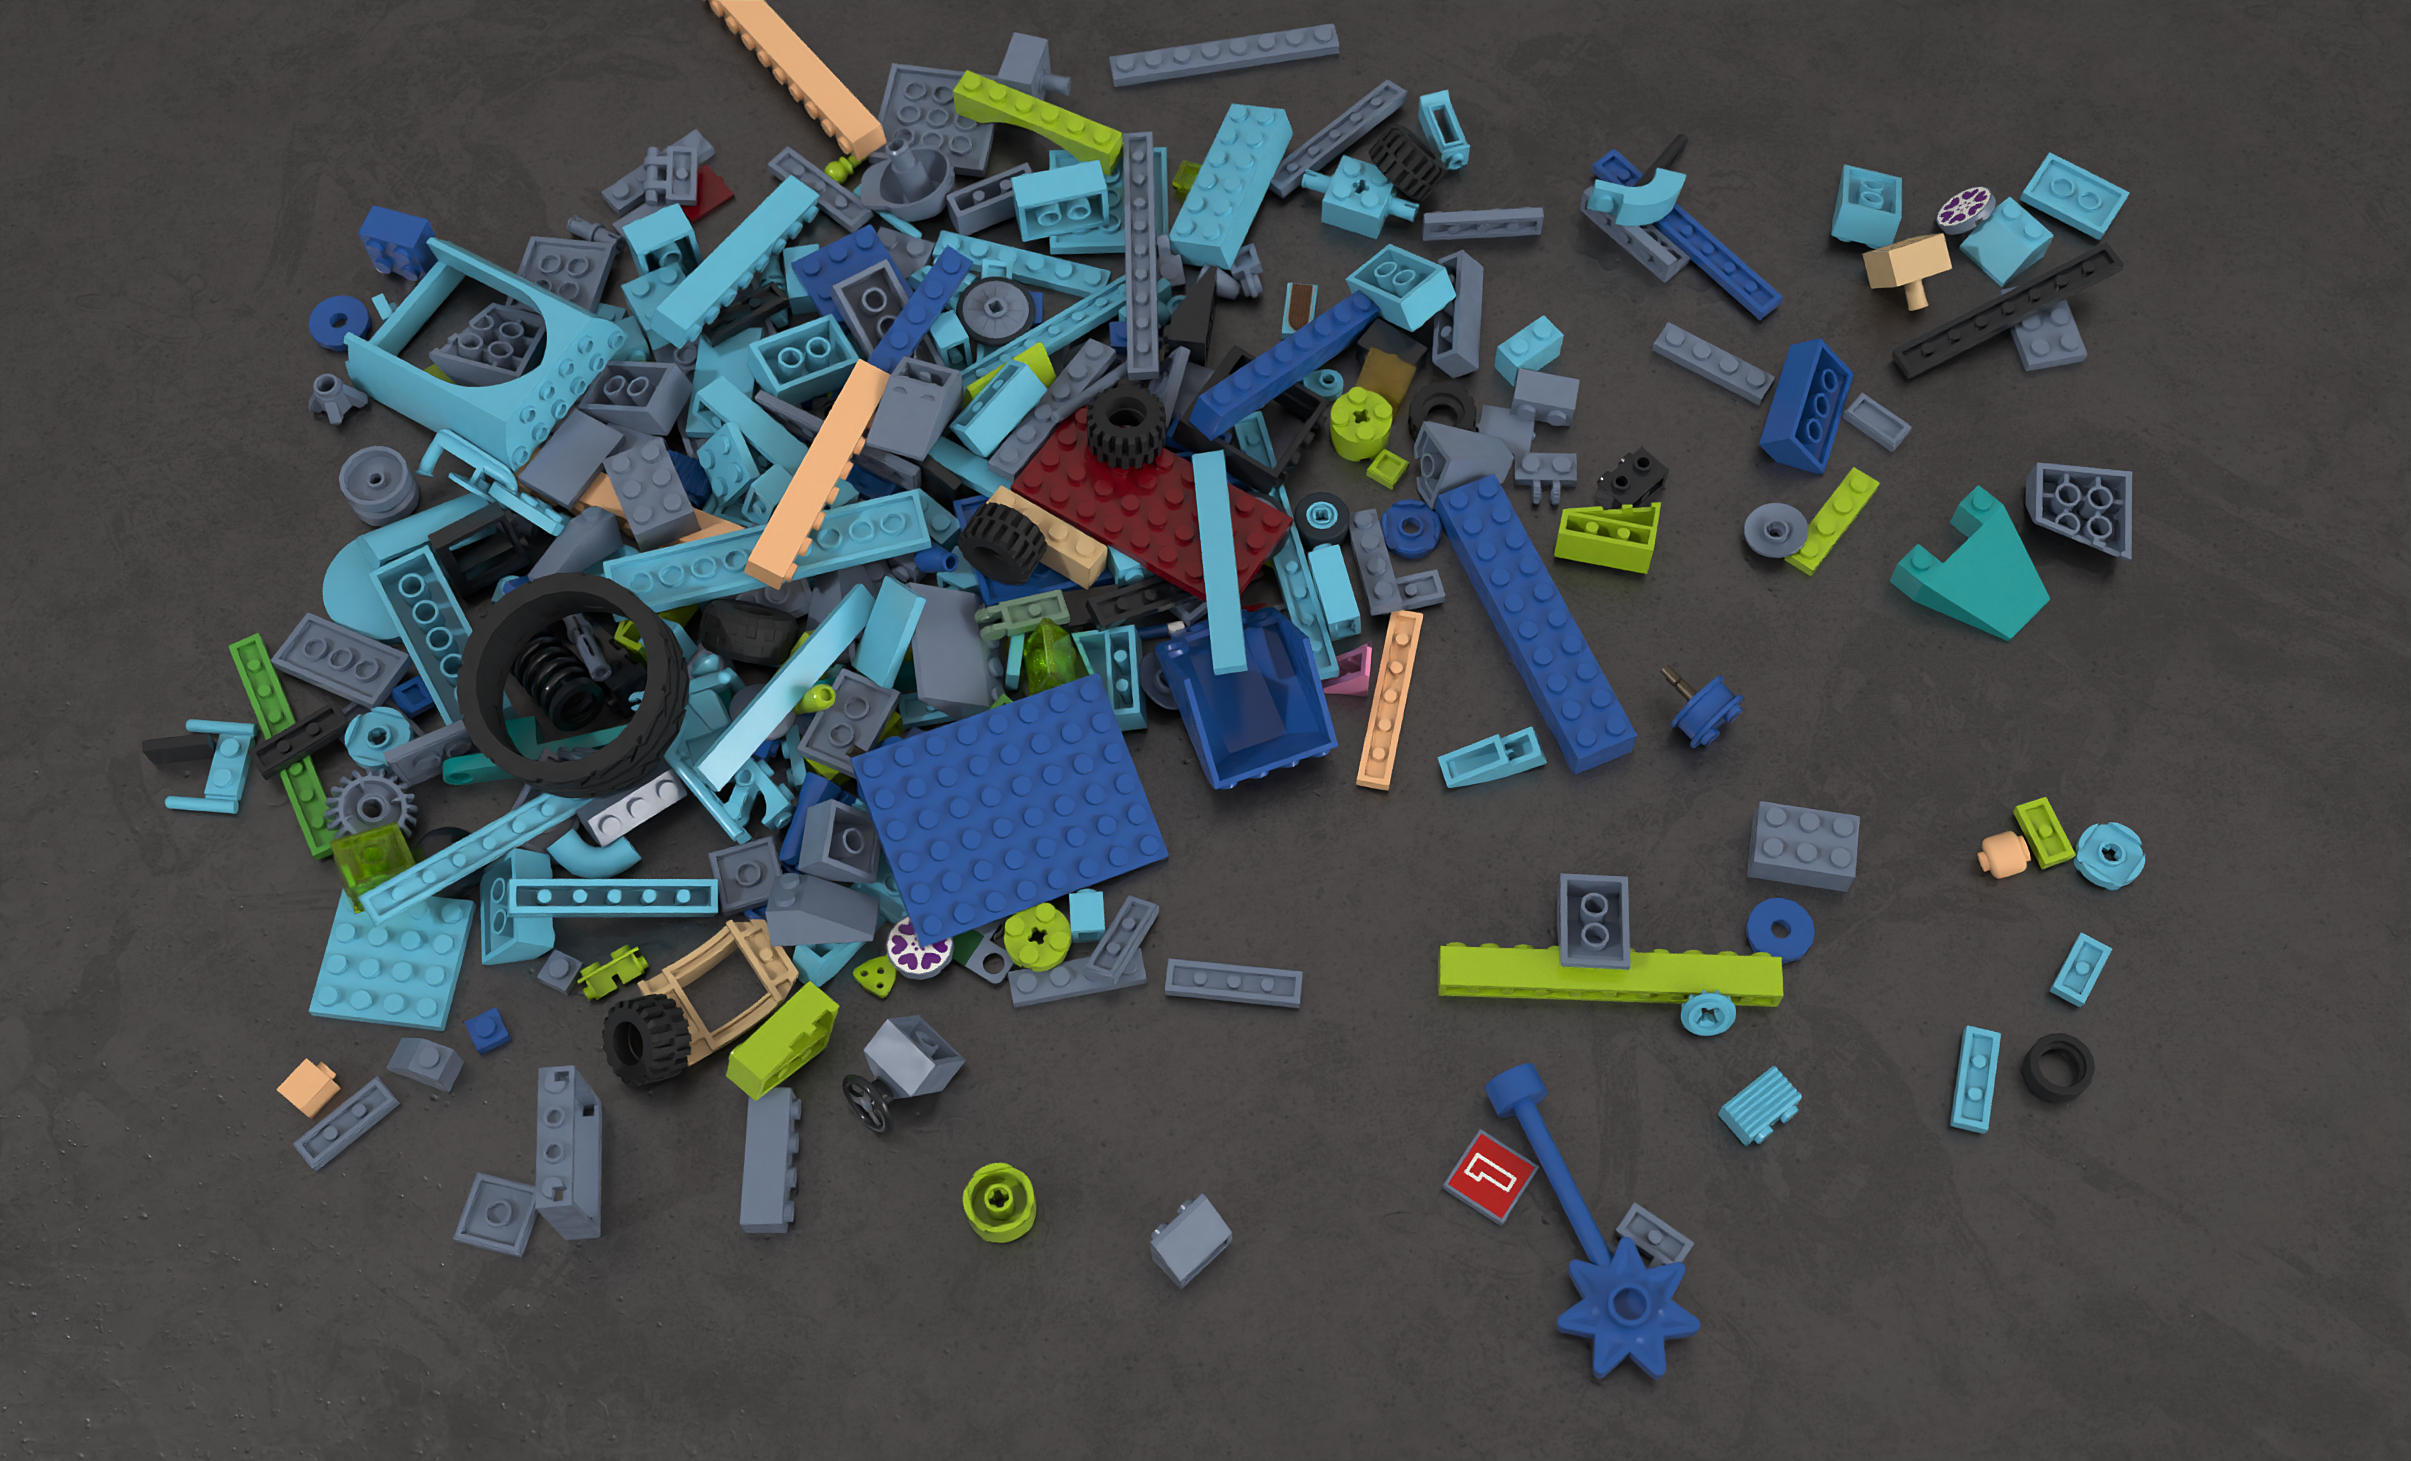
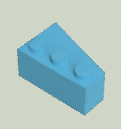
M1135 625L1114 627L1102 632L1092 630L1071 633L1089 675L1099 673L1120 730L1129 731L1148 728L1145 691L1141 686L1139 664L1143 659L1142 641Z

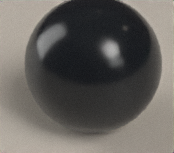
M450 826L428 832L415 845L411 855L410 868L472 833L462 828ZM487 864L432 896L460 899L469 895L480 885Z

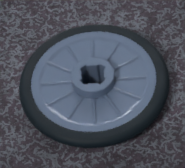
M997 276L982 278L970 284L961 293L956 305V316L968 337L977 343L994 347L1005 346L1027 333L1034 323L1036 314L1034 300L1024 286L1012 279ZM996 309L1000 310L999 312L992 313Z

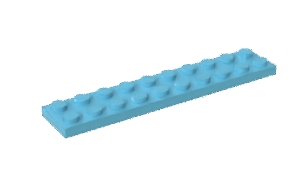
M917 489L822 511L826 514V517L818 531L812 529L808 538L812 539V543L804 557L801 555L797 556L794 563L798 565V568L791 581L932 548ZM767 524L603 562L605 577L632 591L655 613L767 587L769 585L744 573L747 560ZM613 614L615 622L628 619Z

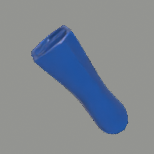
M807 772L795 813L778 857L784 863L793 865L802 874H808L798 870L808 807L830 799L852 807V804L857 799L850 793L843 791L832 781L812 772Z

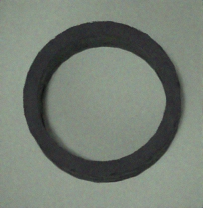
M554 573L533 579V582H526L508 592L487 611V615L480 619L467 640L460 660L463 663L458 669L456 693L460 715L464 714L462 721L472 742L488 759L490 758L493 764L537 791L564 798H593L615 792V790L622 789L640 779L661 760L660 757L665 755L679 734L687 711L684 708L687 706L689 699L690 678L686 658H682L683 650L672 629L649 606L627 588L609 578L589 573ZM584 612H606L628 618L634 622L643 639L648 664L647 683L642 702L631 722L617 738L599 751L581 759L554 763L538 762L525 758L515 747L507 731L503 714V693L507 676L521 649L535 634L546 626L569 615Z

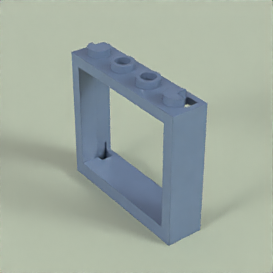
M575 1065L538 1068L535 1209L564 1240L600 1238L602 1102ZM594 1108V1116H583L585 1109ZM563 1190V1201L556 1199V1191Z

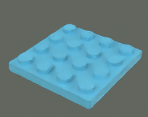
M1153 147L1156 236L1166 234L1169 236L1167 147ZM1050 150V169L1081 163L1066 150ZM1123 157L1111 176L1103 173L1108 194L1110 224L1050 236L1051 255L1125 253Z
M343 886L309 1008L311 1015L444 1031L476 904L469 900L430 896L375 927L358 899L359 896L372 889Z

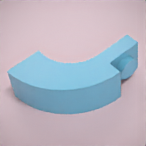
M1657 168L1652 181L1641 187H1628L1596 179L1588 199L1587 209L1616 215L1615 224L1641 226L1654 223L1664 218L1673 209L1684 184L1686 174Z

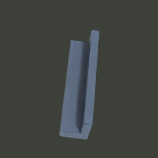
M1590 186L1583 192L1580 211L1664 283L1690 263L1691 258L1652 224L1641 226L1615 224L1616 215L1587 209L1588 199L1593 186Z

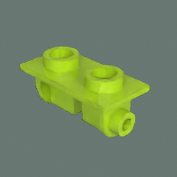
M627 944L610 954L613 958L611 962L601 967L597 961L580 971L583 978L577 980L579 984L584 980L586 981L588 986L582 990L589 1001L594 998L599 1000L600 997L618 988L612 979L613 975L618 974L622 983L625 984L645 973L644 969L649 967L643 955L636 958L633 953L639 950L638 946L631 950Z

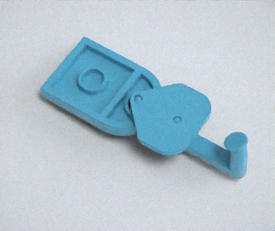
M442 429L436 434L423 456L418 470L415 471V474L433 478V469L442 452L446 449L476 468L471 479L450 472L448 476L472 493L492 503L497 501L501 508L514 510L555 536H558L568 522L573 519L562 512L559 514L552 510L553 506L538 497L535 499L524 492H519L515 476L507 465L448 429ZM487 475L496 480L492 486L484 481Z

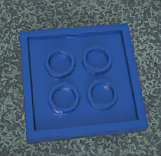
M871 224L791 263L793 272L809 295L820 316L824 317L832 314L845 335L851 332L829 294L833 285L887 259L908 299L910 300L914 294Z

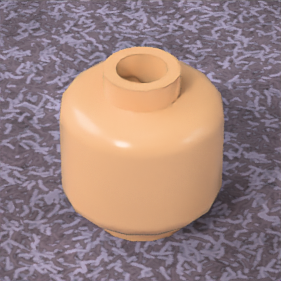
M2006 831L1984 839L1982 842L1983 851L1977 853L1983 872L1990 870L1996 879H2002L2025 871L2027 862L2031 861V856L2023 836L2017 837L2012 831Z

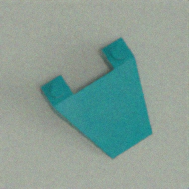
M1978 485L1958 504L1949 522L1969 539L1944 563L1917 544L1897 564L1890 582L1919 604L2006 641H2010L2049 602L2050 597L2004 505Z

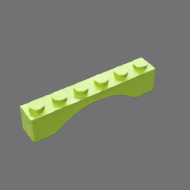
M966 70L953 90L957 114L981 124L1003 122L1032 130L1060 145L1080 162L1099 160L1102 172L1108 176L1112 175L1123 157L1122 132Z

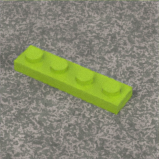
M1853 467L1808 525V537L1803 547L1796 553L1785 557L1784 560L1812 576L1877 491L1880 483Z

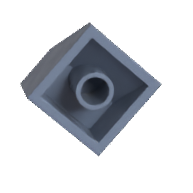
M834 799L808 807L798 870L823 880L876 883L881 844L870 814Z

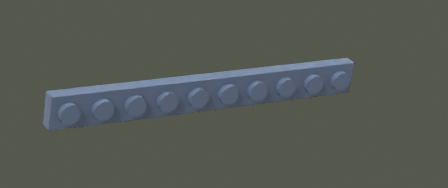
M1152 132L1123 133L1129 380L1160 379Z

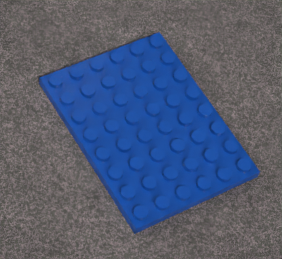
M1099 673L852 757L849 760L920 949L1169 857Z

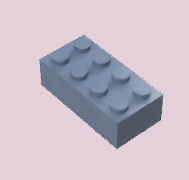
M887 259L833 285L829 292L866 362L909 301ZM926 333L910 358L945 367L929 335Z

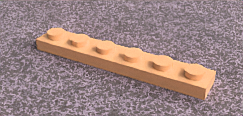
M1405 610L1391 612L1356 785L1389 790L1423 620L1422 613Z

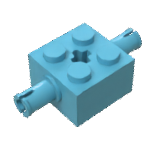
M1343 155L1335 174L1331 177L1307 169L1302 179L1301 187L1325 194L1322 201L1321 222L1374 239L1378 238L1389 214L1414 222L1418 213L1419 204L1396 198L1397 187L1375 165Z

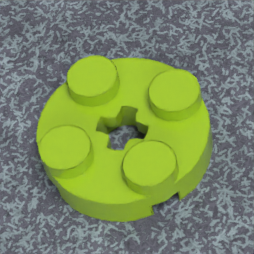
M1041 903L1013 914L1006 921L1004 934L1005 948L1010 959L1021 968L1024 966L1036 972L1048 971L1061 964L1067 956V951L1072 941L1071 928L1066 917L1056 910L1053 905ZM1035 931L1046 934L1043 937L1044 943L1040 945L1036 941L1030 942L1028 939L1032 937V933Z

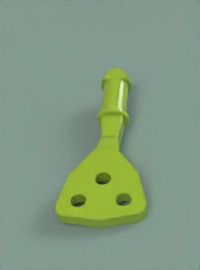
M886 954L885 956L869 959L854 969L853 976L866 991L880 998H885L896 981L897 970L891 965L888 954ZM884 970V973L879 974L878 971ZM863 973H867V974H868V975L865 976V977L862 976ZM879 985H883V988H881V989H879V988H877V987H878Z

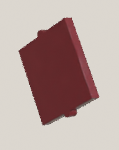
M705 164L698 169L697 206L680 205L688 220L694 225L735 198V195L724 184L723 177H718Z

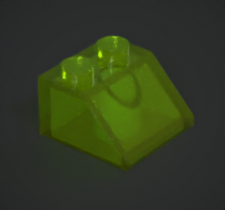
M1043 618L1023 646L1029 696L1079 679L1074 671L1076 651L1071 646L1070 634L1052 619Z
M397 822L330 841L342 885L354 914L366 911L358 899L359 896L416 865Z

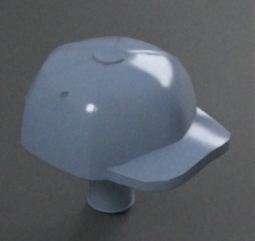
M897 138L891 141L886 147V153L890 158L872 165L864 172L861 179L860 203L868 210H889L896 218L906 222L919 221L938 215L947 205L946 195L954 192L956 187L954 167L951 165V160L935 145L910 148L906 139Z

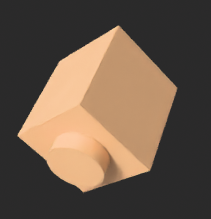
M306 1058L276 1090L312 1120L341 1088L332 1080L336 1074L322 1062L315 1066Z

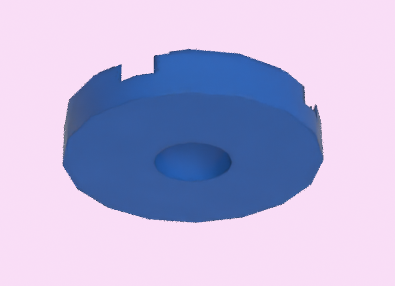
M342 295L328 298L318 304L312 311L308 322L310 333L319 346L331 348L332 351L339 352L348 350V345L344 343V336L348 332L365 339V334L372 325L370 314L364 304L352 296ZM347 320L343 327H333L337 321Z
M1413 499L1397 501L1381 517L1380 526L1387 550L1398 557L1408 559L1424 557L1431 553L1440 542L1442 532L1440 516L1423 501ZM1411 523L1416 525L1419 531L1409 534L1402 527Z
M1772 898L1759 903L1750 913L1745 928L1746 937L1748 936V941L1751 944L1750 947L1754 953L1765 952L1771 954V957H1782V964L1802 958L1811 947L1815 933L1813 921L1807 911L1795 901L1785 898ZM1775 924L1783 925L1788 930V937L1778 938L1774 936L1771 932V926Z

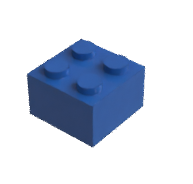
M375 205L372 206L358 235L374 267L382 273H395L412 281L422 280L438 262V259L426 243L430 237L436 238L428 219Z

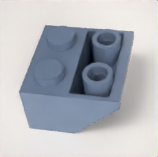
M1203 1193L1196 1200L1191 1197L1185 1201L1177 1211L1179 1216L1170 1224L1166 1221L1163 1222L1151 1235L1153 1238L1150 1242L1152 1260L1180 1289L1187 1285L1232 1242V1232Z

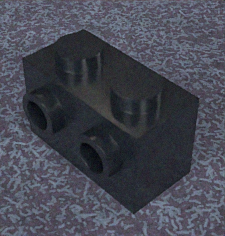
M1643 447L1639 448L1634 454L1629 452L1621 459L1618 467L1613 472L1607 471L1599 478L1596 484L1598 488L1595 500L1607 510L1621 509L1622 505L1632 504L1633 508H1640L1665 486L1669 469Z

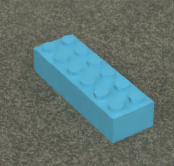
M1231 104L1168 236L1173 255L1180 254L1183 264L1204 266L1205 264L1212 266L1215 264L1220 269L1230 270L1293 135L1285 109Z
M426 545L369 572L368 575L446 725H450L462 720L464 714L460 715L456 693L458 669L463 663L460 660L467 640L473 630L430 548ZM504 691L505 720L516 719L518 716Z

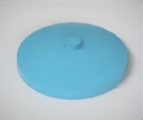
M355 539L336 555L327 569L323 582L325 608L335 624L385 645L402 643L403 640L368 575L374 569L357 545V539ZM439 556L435 557L436 562L438 563L447 583L449 584L452 590V579L450 575L448 574Z

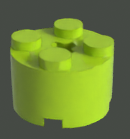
M1354 387L1335 401L1330 414L1329 433L1332 446L1340 456L1350 461L1360 462V459H1375L1383 448H1388L1392 428V407L1382 396L1365 390L1362 387Z
M993 1163L978 1169L963 1193V1205L969 1223L983 1240L996 1243L1010 1242L1024 1235L1033 1226L1037 1203L1032 1184L1023 1172L1011 1165ZM999 1198L1004 1200V1206L1001 1208L996 1206V1200Z

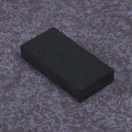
M208 733L142 741V752L154 765L208 759L214 757L217 743Z

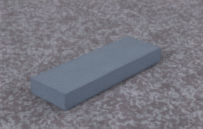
M1129 895L1083 967L1084 976L1115 986L1160 912L1159 905Z
M376 1076L295 1141L293 1146L309 1166L317 1172L401 1103L382 1080Z

